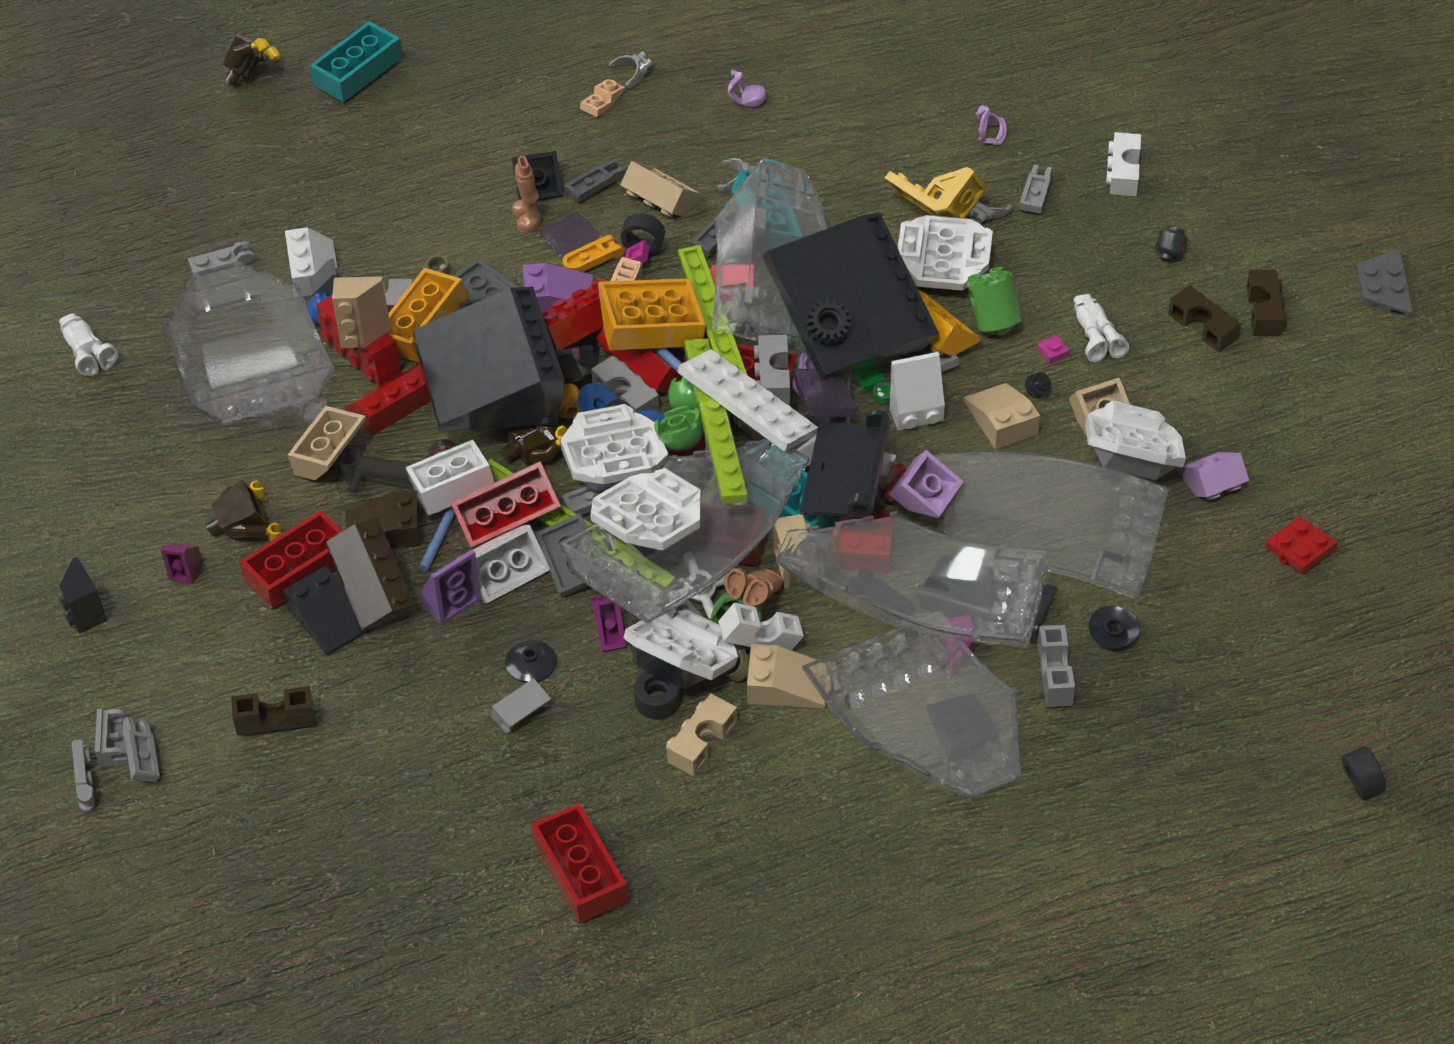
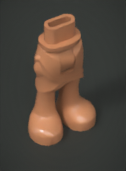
M520 156L518 157V163L515 165V181L522 199L514 202L512 212L514 216L519 218L517 220L518 230L523 233H531L536 231L542 224V216L536 202L539 195L535 187L533 170L527 158Z
M734 568L728 571L724 577L725 589L729 596L733 599H739L744 594L743 602L748 606L763 603L772 594L776 593L783 583V578L770 569L755 570L747 575L743 569Z

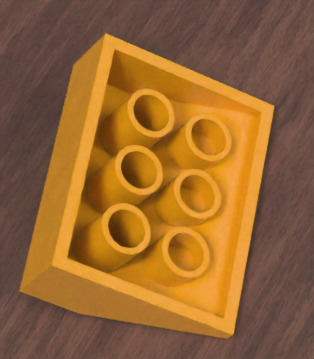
M690 278L598 282L604 332L610 350L684 347V340L703 339L706 324Z

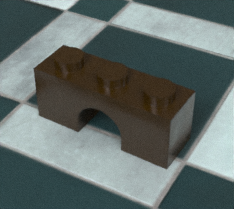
M1249 270L1246 284L1248 302H1256L1253 303L1251 314L1253 336H1281L1283 327L1287 326V313H1283L1285 297L1280 295L1282 293V279H1278L1277 270Z
M1191 285L1170 298L1168 315L1184 327L1193 322L1204 323L1202 341L1218 353L1238 340L1241 323Z
M310 686L284 689V699L274 704L260 701L258 693L231 697L232 718L237 736L315 725L314 702Z

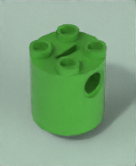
M996 267L990 269L988 274H973L969 276L967 287L978 330L993 335H1002L1010 332L1023 319L1012 273L1004 271L1003 267Z

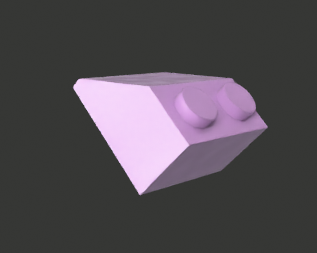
M925 450L911 462L889 495L907 510L938 518L964 481Z
M1217 452L1177 468L1178 474L1196 497H1206V500L1221 496L1220 492L1224 490L1230 492L1240 489L1242 483L1249 481L1241 453Z

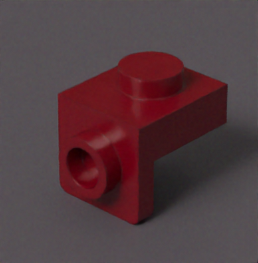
M891 460L888 465L897 475L882 490L883 495L890 502L894 498L889 493L907 469L902 463L898 462L895 464Z

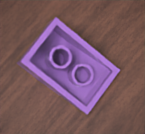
M548 263L522 265L524 286H533L541 310H548L553 307L552 304L554 302L572 297L571 294L579 289H586L593 282L592 274Z
M473 549L430 575L421 591L423 607L440 625H443L482 600L476 554Z

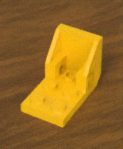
M968 167L935 177L926 189L918 184H911L910 180L902 173L896 175L889 171L885 177L901 196L931 216L965 219L987 190V186ZM941 192L942 195L939 199H935V195Z

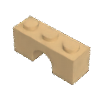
M710 694L705 701H701L694 715L684 721L681 731L677 736L670 738L666 745L668 763L694 777L708 760V743L700 738L706 735H713L724 740L737 723V707L713 694Z

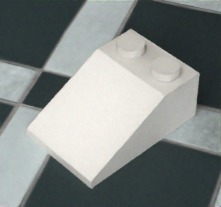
M935 352L892 361L890 412L897 430L911 429L944 421L945 404L939 353Z

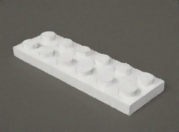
M712 349L679 365L678 373L784 452L816 435L818 430L816 425Z

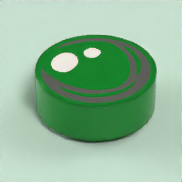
M883 381L873 387V399L877 403L883 405L890 404L891 383Z

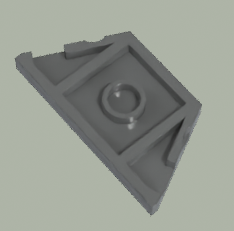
M1394 249L1358 263L1355 271L1361 303L1371 307H1378L1389 313L1393 309L1405 313L1404 318L1411 319L1413 310L1400 249Z

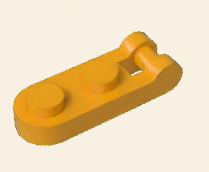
M606 235L566 254L563 257V267L584 272L612 258L619 259L624 255L625 250L620 244H616V239L612 235Z

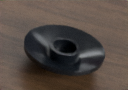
M1106 606L1100 608L1092 614L1089 620L1088 628L1090 635L1097 643L1105 647H1127L1135 642L1140 633V624L1137 617L1123 607Z
M534 640L524 641L512 647L505 659L506 670L513 679L519 682L527 683L533 678L540 682L553 673L556 667V655L553 649L543 642Z

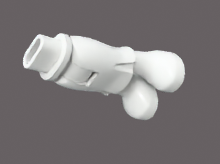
M1090 294L1076 296L1073 299L1076 317L1085 331V336L1089 337L1090 340L1085 348L1088 360L1091 362L1101 361L1107 353V348L1111 357H1123L1129 350V343L1114 329V325L1107 319L1102 306Z
M72 313L59 320L64 339L73 349V354L76 357L75 367L80 374L84 376L96 375L99 371L97 362L103 370H108L114 365L118 358L117 349L112 344H102L101 340L95 336L89 324L80 316Z

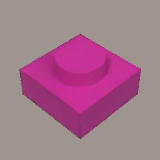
M645 240L626 250L625 258L639 261L643 265L648 259L650 245Z
M1058 335L1037 343V350L1048 364L1069 357L1070 350Z

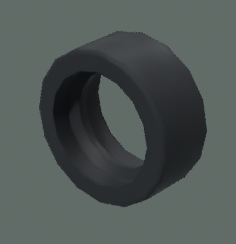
M638 213L629 216L624 221L620 239L626 249L645 240L650 245L648 255H653L662 248L666 230L659 219L652 215ZM644 230L655 238L642 239L635 236L631 231Z

